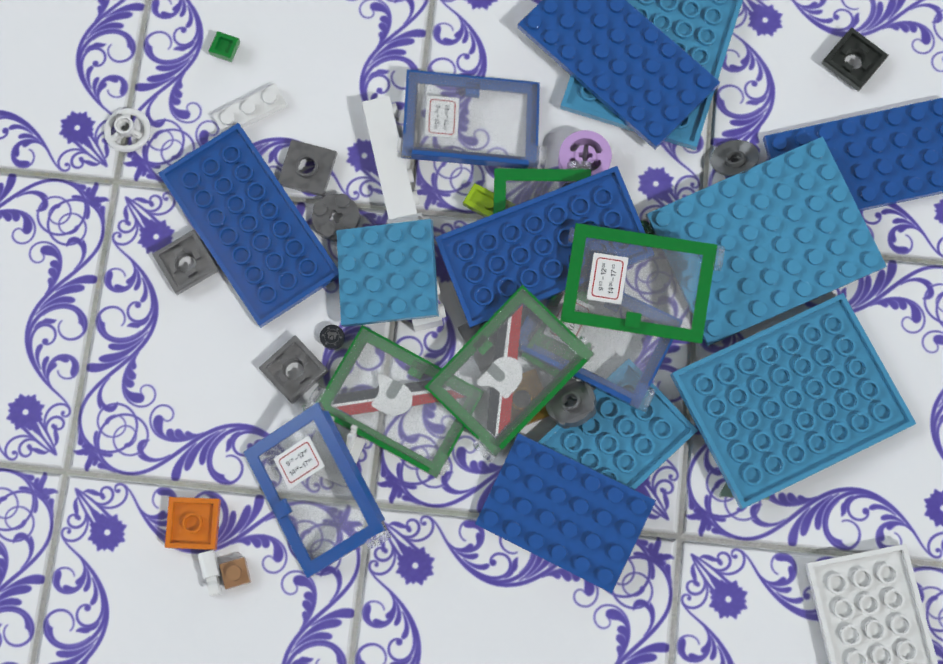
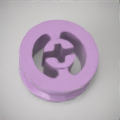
M582 130L572 133L563 141L558 157L559 169H574L571 164L576 169H582L584 145L588 146L586 169L598 166L596 170L591 172V176L609 169L612 160L611 148L606 139L600 134ZM579 146V147L576 149V151H574V152L571 151L573 148Z

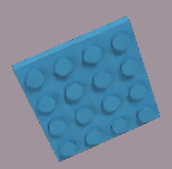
M431 219L336 230L340 314L343 327L439 317L434 231Z

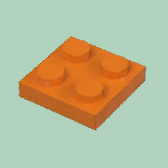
M169 497L164 548L217 550L221 500Z

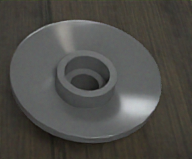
M744 140L725 142L719 145L711 155L713 169L725 176L745 173L756 166L759 161V152L756 146Z

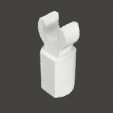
M210 550L198 554L203 579L207 580L209 595L223 594L218 578L221 574L216 552Z

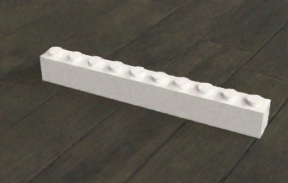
M390 96L363 101L362 106L389 223L423 220L422 212L417 213L415 205L419 204L417 190L412 191L410 183L414 182L412 169H407L405 161L409 159L401 158L402 147L400 139L403 138V131L401 125H396L395 118L399 117L396 103L391 104ZM437 280V294L440 295L441 292ZM443 303L438 304L439 317L413 319L414 331L443 326L442 318L446 317Z

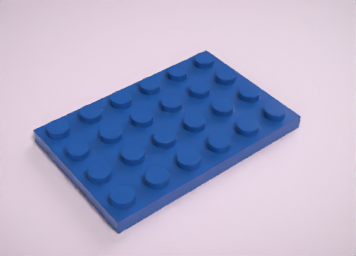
M518 433L475 525L612 593L656 500Z

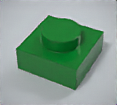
M217 31L209 53L211 56L232 62L240 40L237 37Z

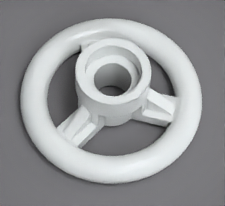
M123 108L114 112L107 119L104 126V136L107 143L113 149L125 153L133 152L143 147L151 133L150 122L146 115L133 108ZM131 115L141 120L144 127L143 133L135 129ZM114 124V128H115V130H116V133H114L113 135H111V128H112V125ZM129 126L128 130L123 131L125 127ZM132 136L138 139L132 145H120L117 143V141L124 137Z

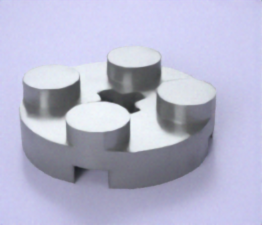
M346 194L327 195L313 206L312 223L318 235L332 242H337L336 230L358 228V224H360L359 209L356 203ZM332 214H342L343 217H340L339 223H335L334 220L330 221Z
M571 378L546 404V409L555 423L564 429L580 426L594 417L597 402L595 394L588 383ZM568 399L577 400L573 407L565 406L568 404Z

